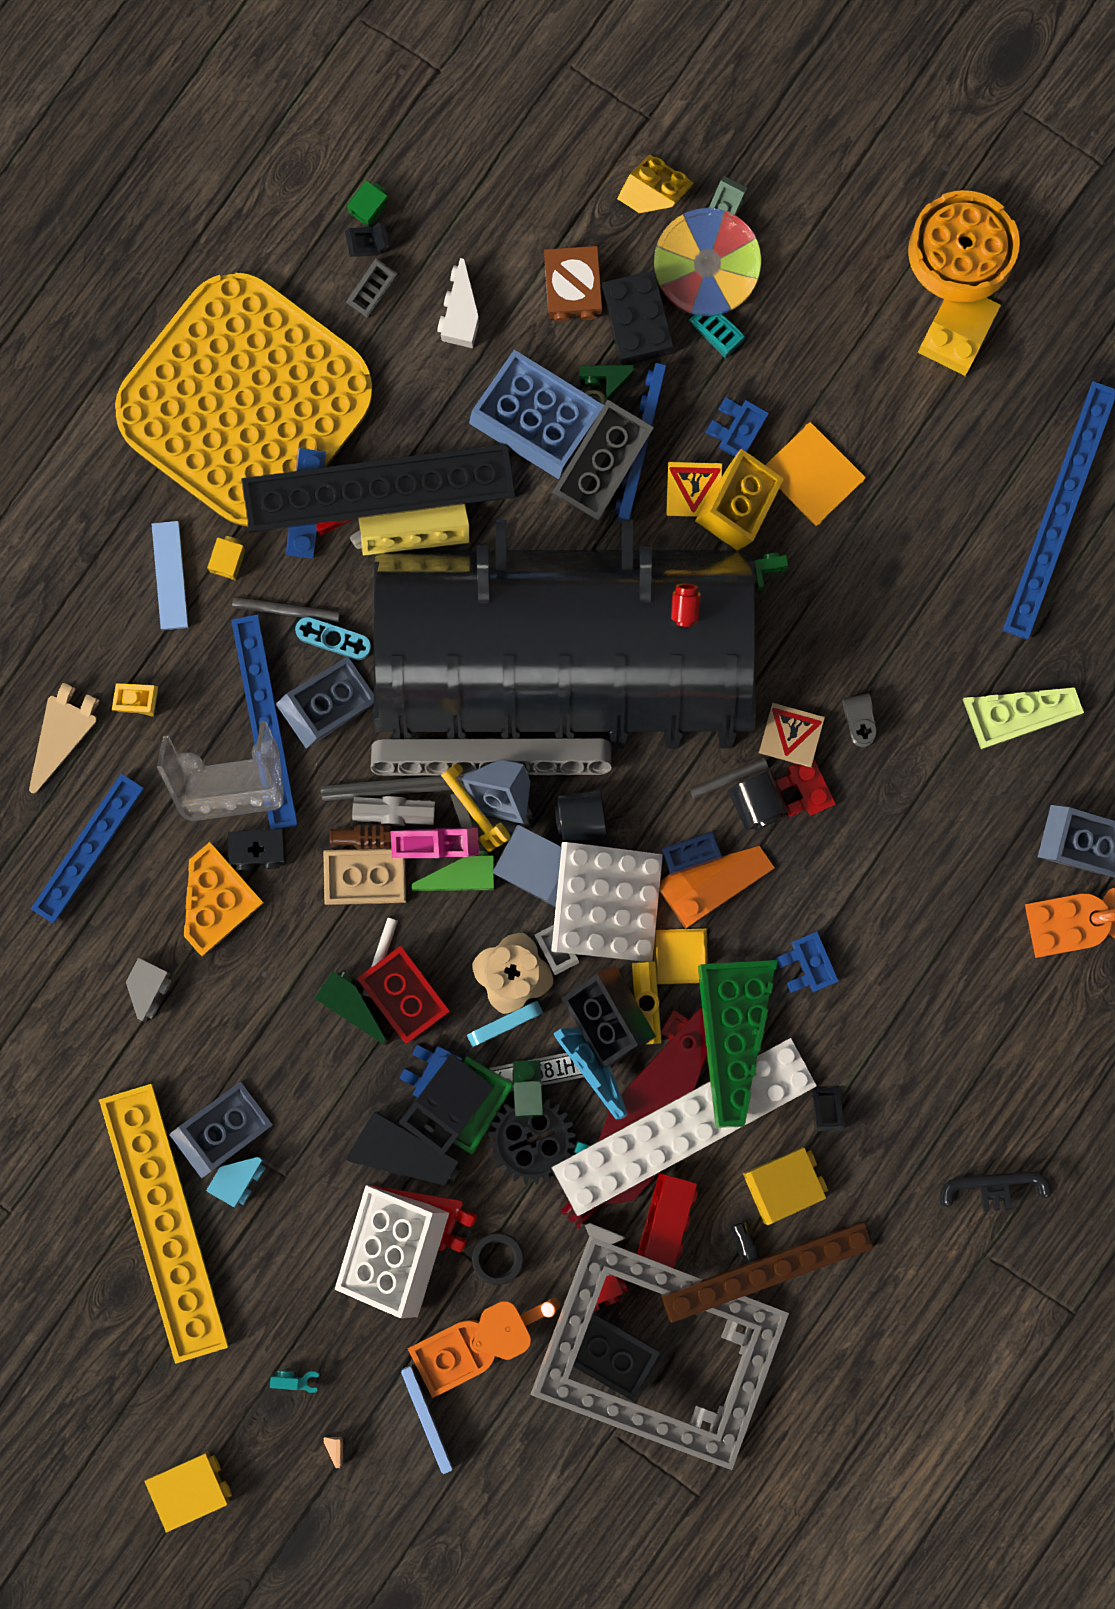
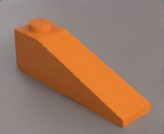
M757 846L722 856V859L672 876L668 875L660 881L659 891L684 928L687 929L775 867L761 847Z

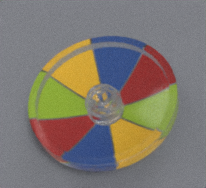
M715 208L695 209L673 220L660 236L654 256L656 279L664 295L678 308L701 316L723 314L742 304L755 288L761 267L760 248L755 235L748 225L732 213Z

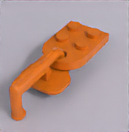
M1115 888L1110 889L1102 900L1090 894H1078L1025 904L1035 958L1091 948L1100 944L1108 934L1115 939Z
M552 1298L519 1314L514 1304L508 1301H501L485 1309L481 1315L480 1322L475 1320L460 1321L409 1347L408 1351L432 1398L483 1373L492 1365L495 1357L509 1360L524 1353L531 1344V1336L526 1326L543 1317H553L560 1308L561 1302L557 1298Z

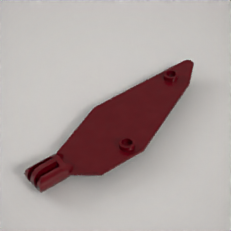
M702 1007L624 1090L621 1097L628 1115L620 1120H616L609 1111L598 1142L694 1091L707 1055ZM686 1038L691 1039V1044L688 1047L683 1045V1041ZM658 1173L583 1213V1215H576L570 1201L560 1212L563 1215L568 1214L567 1219L571 1222L576 1221L575 1226L580 1229L602 1205L633 1201Z

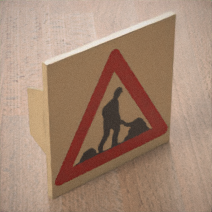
M772 703L759 753L811 768L824 717Z

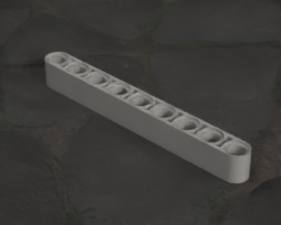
M382 739L375 741L371 746V771L374 774L383 776L441 775L456 763L462 767L463 771L460 775H466L498 760L515 761L524 764L528 775H601L608 773L612 768L611 743L605 739Z

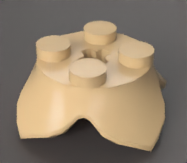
M524 933L508 935L498 946L483 950L472 963L475 978L487 989L491 1005L502 1014L519 1010L528 999L544 995L553 985L550 967L538 956L535 942ZM511 965H516V970L520 972V976H515L514 980H509V975L505 973V969L510 968Z

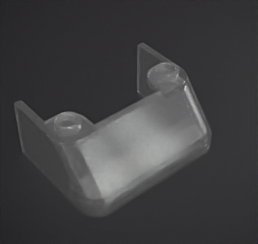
M261 721L257 743L252 749L253 759L205 766L202 759L196 754H177L169 735L163 736L157 768L183 818L190 821H199L270 811L280 808L283 802L284 791L280 753L266 721Z

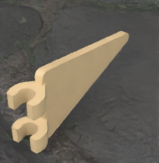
M62 683L57 698L54 696L48 698L29 787L31 793L39 791L97 722V718L92 714L99 704V699L86 695L81 709L68 703L76 688Z

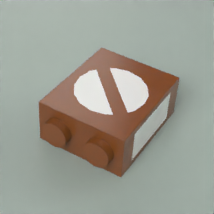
M597 246L544 250L549 319H554L556 322L569 321L570 317L593 320L598 315H602Z

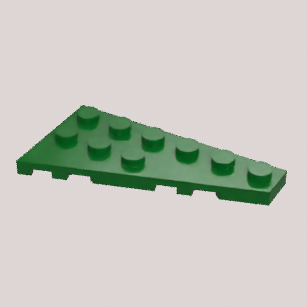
M778 960L700 964L698 966L715 1128L742 1127L746 1123L751 1098L750 1090L753 1076L756 1073V1060L761 1048L768 1013L767 1005L769 995L772 993V980Z

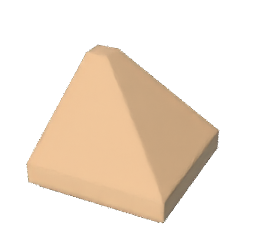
M324 1437V1444L335 1468H340L343 1464L342 1437Z

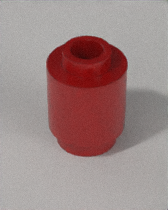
M693 584L676 585V591H673L671 610V619L676 621V625L690 627L693 626L694 622L699 621L701 594L698 592V586Z

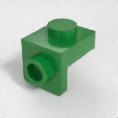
M769 553L763 555L764 559L754 560L757 591L763 590L764 587L762 574L785 571L787 569L786 555L779 556V553Z

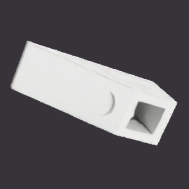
M460 258L459 265H454L450 281H453L454 284L452 291H447L444 306L448 308L446 316L440 317L437 332H441V339L444 342L473 348L479 318L465 261Z

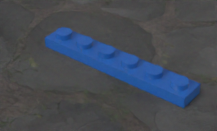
M658 363L655 364L654 371H648L645 385L650 386L648 396H642L639 411L644 412L642 421L651 426L666 370V365ZM649 437L632 463L629 473H626L621 482L620 488H624L625 492L623 499H617L614 512L619 514L618 522L622 523V519H630Z
M123 774L119 775L31 907V910L51 923H56L144 791L143 787Z

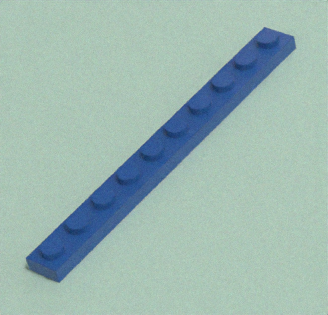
M1094 381L1090 385L1002 631L1026 640L1029 639L1115 400V389Z

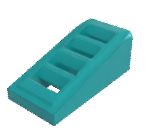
M694 314L688 320L724 358L729 356L745 340V336L722 314L709 317L703 324L699 322L703 317L701 315ZM716 319L719 323L712 330L708 331L706 328ZM724 327L726 330L716 338L714 334ZM731 334L733 338L724 345L722 341Z

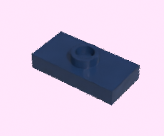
M713 832L662 848V853L671 876L722 859V854Z

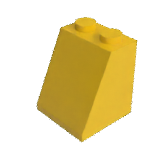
M802 1147L743 1173L764 1224L770 1225L826 1199L824 1192H827L828 1189L823 1177H817L813 1167L817 1166L811 1150L806 1152L805 1148Z

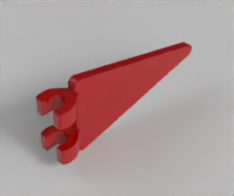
M367 1185L424 1202L449 1212L438 1250L442 1251L446 1246L457 1252L464 1250L467 1239L452 1234L456 1221L472 1227L478 1215L462 1209L463 1202L461 1200Z

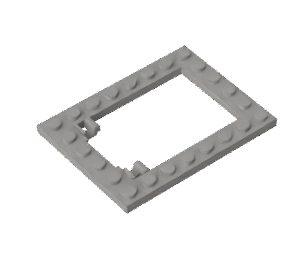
M589 1236L530 1395L732 1470L789 1313L746 1296L705 1310L727 1319L721 1338L741 1345L739 1354H742L724 1407L719 1406L718 1412L714 1413L696 1406L689 1424L568 1379L607 1273L660 1294H665L702 1280ZM738 1324L744 1326L742 1334L736 1332ZM702 1421L709 1423L707 1430L700 1428Z

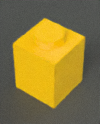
M225 536V539L217 538L207 567L210 573L236 580L246 551L244 546L240 545V540Z

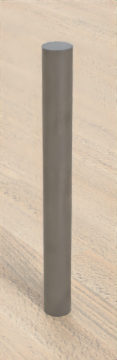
M234 597L232 608L302 618L310 617L339 623L340 612L238 597Z

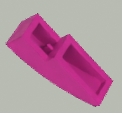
M478 828L391 831L392 858H441L479 855Z

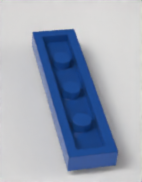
M298 448L296 471L324 468L326 452ZM317 524L289 528L285 555L313 559Z

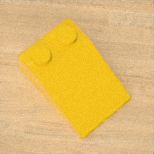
M988 298L974 302H954L944 299L918 353L966 376L1001 305Z
M740 449L722 475V478L705 500L695 522L738 551L753 542L784 478L743 449Z

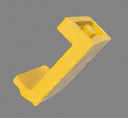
M209 1451L145 1480L166 1533L230 1503L228 1498L232 1496L230 1488L226 1481H221L218 1471H221L219 1462L215 1455L210 1456Z

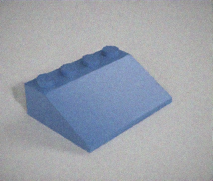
M513 350L473 408L469 424L499 443L507 444L508 448L557 479H560L604 405L521 353Z

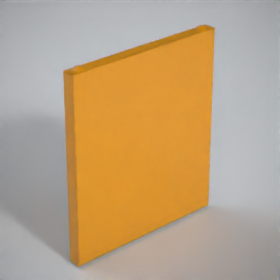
M811 422L806 424L765 465L784 478L779 490L815 526L820 525L822 520L866 479Z

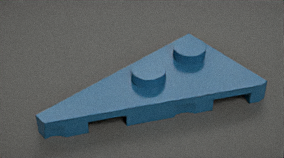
M561 1028L554 1033L555 1038L614 1118L620 1120L628 1114L611 1066L603 1069L600 1067L579 1028Z

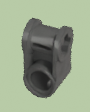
M870 694L842 698L844 713L853 743L858 747L870 746L876 736ZM860 728H864L865 732H870L867 739H863L862 735H857Z

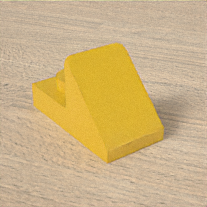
M116 684L112 710L140 713L154 717L158 686Z

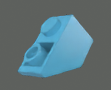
M256 1157L220 1167L206 1191L234 1208L239 1203L244 1205L252 1192L248 1187L253 1179L258 1181L265 1170V1167L262 1165L265 1159Z

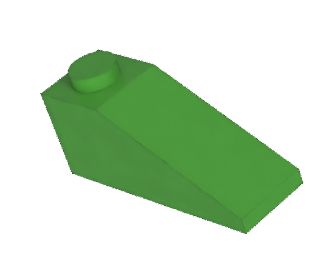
M479 851V855L463 857L412 883V890H494V874L492 873L494 870V857L488 856V851Z

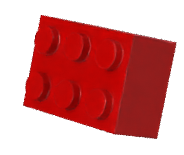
M399 946L357 978L405 1044L411 1042L450 1012L402 946Z

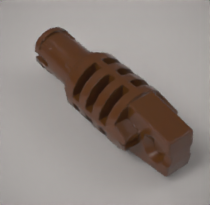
M391 825L354 826V829H330V845H354L357 849H391Z

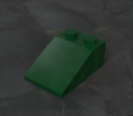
M342 970L339 974L332 971L314 999L380 1043L386 1045L389 1040L360 989L354 985L356 980Z

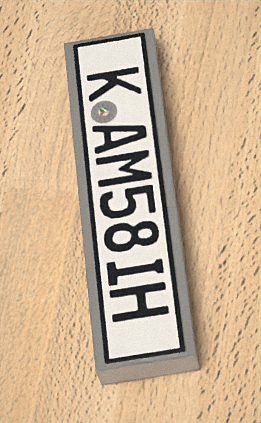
M567 1053L533 1059L540 1060L541 1086L584 1077ZM513 1064L489 1068L514 1083Z

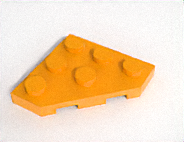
M211 842L189 859L188 869L189 878L184 937L202 957L263 904V901Z

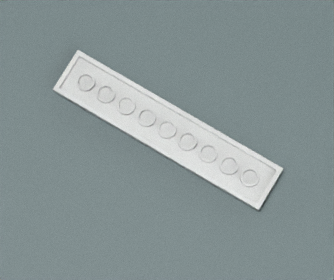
M791 1038L757 1056V1068L752 1080L751 1098L745 1125L817 1086ZM708 1082L551 1168L576 1215L579 1216L741 1127L715 1128L711 1083Z

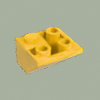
M649 154L630 173L617 199L638 213L673 207L694 182L687 179V176L682 172L675 171L667 166L660 158Z

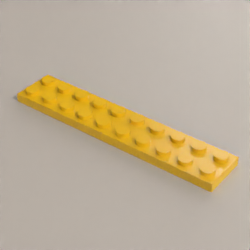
M153 1084L99 1099L175 1364L228 1348V1341Z

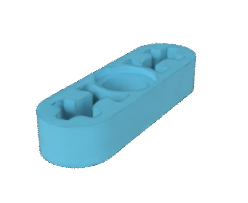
M310 617L302 618L296 624V634L304 643L355 660H363L371 652V644L364 635ZM308 623L312 624V629L318 632L321 631V627H324L325 629L321 634V642H317L318 635L312 633L308 637H304V632L301 630L302 626L307 627ZM333 631L341 635V641L336 646H330L326 643L327 634ZM346 635L351 636L348 640L350 643L358 644L360 640L363 641V646L366 648L365 651H360L359 654H355V649L346 645V651L341 649L346 643Z
M538 1001L533 1002L469 1033L467 1037L472 1047H475L543 1014V1011Z

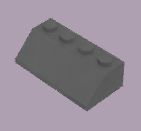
M607 400L554 488L552 495L573 508L599 520L654 427Z

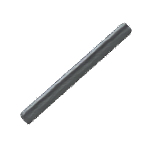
M464 775L457 776L456 778L466 789L464 782L462 780ZM442 776L327 785L321 787V797L324 801L352 799L354 797L363 798L452 789Z

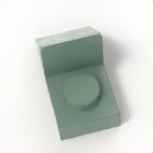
M725 176L721 179L708 208L711 211L724 213L718 232L720 231L725 213L731 217H736L747 191L746 187Z

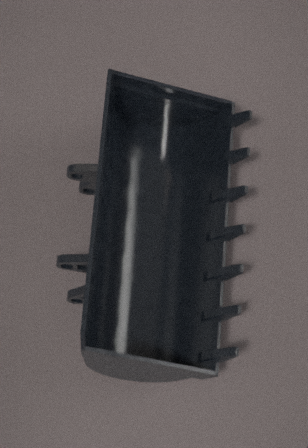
M622 519L621 550H507V520H496V550H489V545H477V550H405L382 553L375 557V732H393L394 739H411V732H447L448 739H465V732H502V739H519V732H556V739H573L574 732H610L609 735L613 749H624L628 732H664L667 749H678L682 732H718L720 748L731 749L737 735L736 732L754 731L755 561L751 554L740 550H652L651 545H640V550H633V519ZM678 584L698 586V592L701 594L699 621L694 622L693 626L690 627L678 626L676 621L671 619L673 591H676V585Z

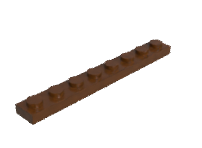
M859 1222L661 1296L669 1321L673 1323L873 1248L865 1223Z

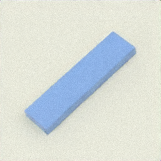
M179 521L153 523L152 534L161 630L189 628Z
M412 1365L402 1369V1376L441 1473L450 1472L453 1470V1465Z

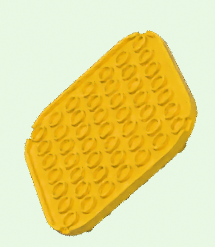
M244 273L217 275L203 282L194 290L126 376L116 397V418L122 436L138 454L226 520L238 525L248 526L241 478L296 471L298 448L326 452L324 467H327L365 418L372 399V381L364 360L356 350L266 282Z

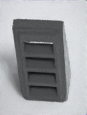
M375 258L346 303L368 318L400 274L380 259ZM379 269L389 277L387 280H384L376 274V271ZM373 278L378 283H380L382 287L378 289L369 282L370 279ZM364 287H367L369 290L374 292L376 296L372 298L362 290L364 289ZM359 295L368 301L370 305L366 307L356 298Z

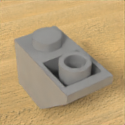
M140 958L137 959L126 984L137 1019L146 1022L148 1018L152 1019L159 1007L156 1001L160 993L164 995L171 984V980L168 979L171 973Z

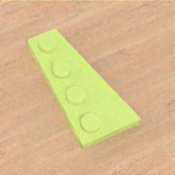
M1075 688L963 698L981 749L1084 713Z

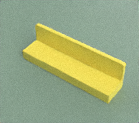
M465 504L358 519L363 555L469 543V523Z

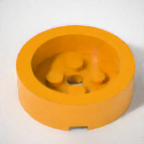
M964 190L943 194L942 197L932 203H928L917 218L908 247L910 265L920 283L938 297L954 302H974L987 298L998 291L1012 271L1020 246L1016 223L1003 210L1004 206L985 194ZM967 237L972 241V246L964 249L958 239Z

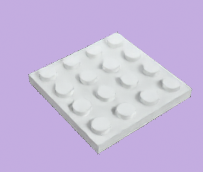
M562 842L552 952L652 962L663 854Z

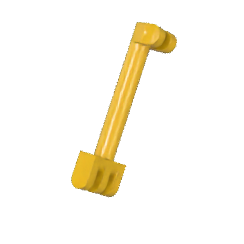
M456 763L445 770L441 776L484 833L478 840L488 852H491L495 847H499L503 842L510 840V834L501 822L494 827L456 778L463 771L462 767Z

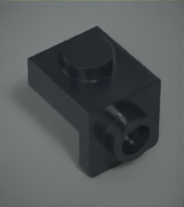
M378 222L374 227L348 228L345 231L350 257L379 256L389 247L390 237L384 222Z

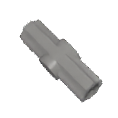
M385 796L382 799L354 797L353 821L381 822V824H390L391 826H405V824L434 825L435 802L414 801L403 797Z

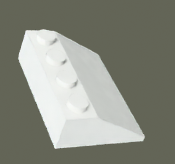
M365 1186L335 1290L399 1318L418 1317L449 1212L424 1202L372 1186Z

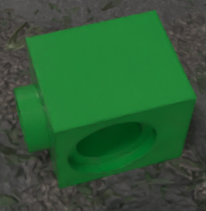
M365 181L347 204L348 213L367 227H371L388 205V198L385 195L387 193L386 190L377 183L372 185Z

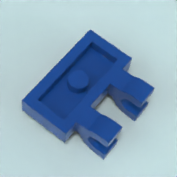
M725 397L718 410L726 415L733 416L735 418L730 428L726 429L712 420L705 433L722 440L718 448L735 457L740 449L747 452L769 413L746 400L741 407Z
M817 932L791 942L794 950L776 958L780 968L799 961L804 972V976L787 983L790 993L808 985L813 993L839 982Z
M416 1045L412 1055L428 1062V1065L422 1077L404 1069L399 1079L415 1086L416 1088L412 1095L418 1097L451 1053L438 1046L435 1052L432 1053Z

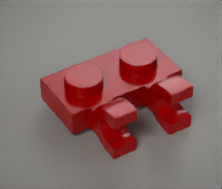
M814 759L811 768L795 763L787 768L790 775L777 780L781 792L795 785L801 797V800L788 805L789 811L787 814L789 818L804 810H807L811 817L835 805L833 797Z

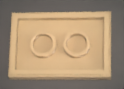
M392 849L325 850V905L406 903L405 858H392Z

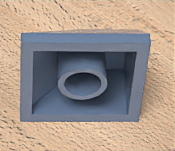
M498 760L464 775L462 780L468 794L485 816L524 824L531 783L524 764L515 761Z

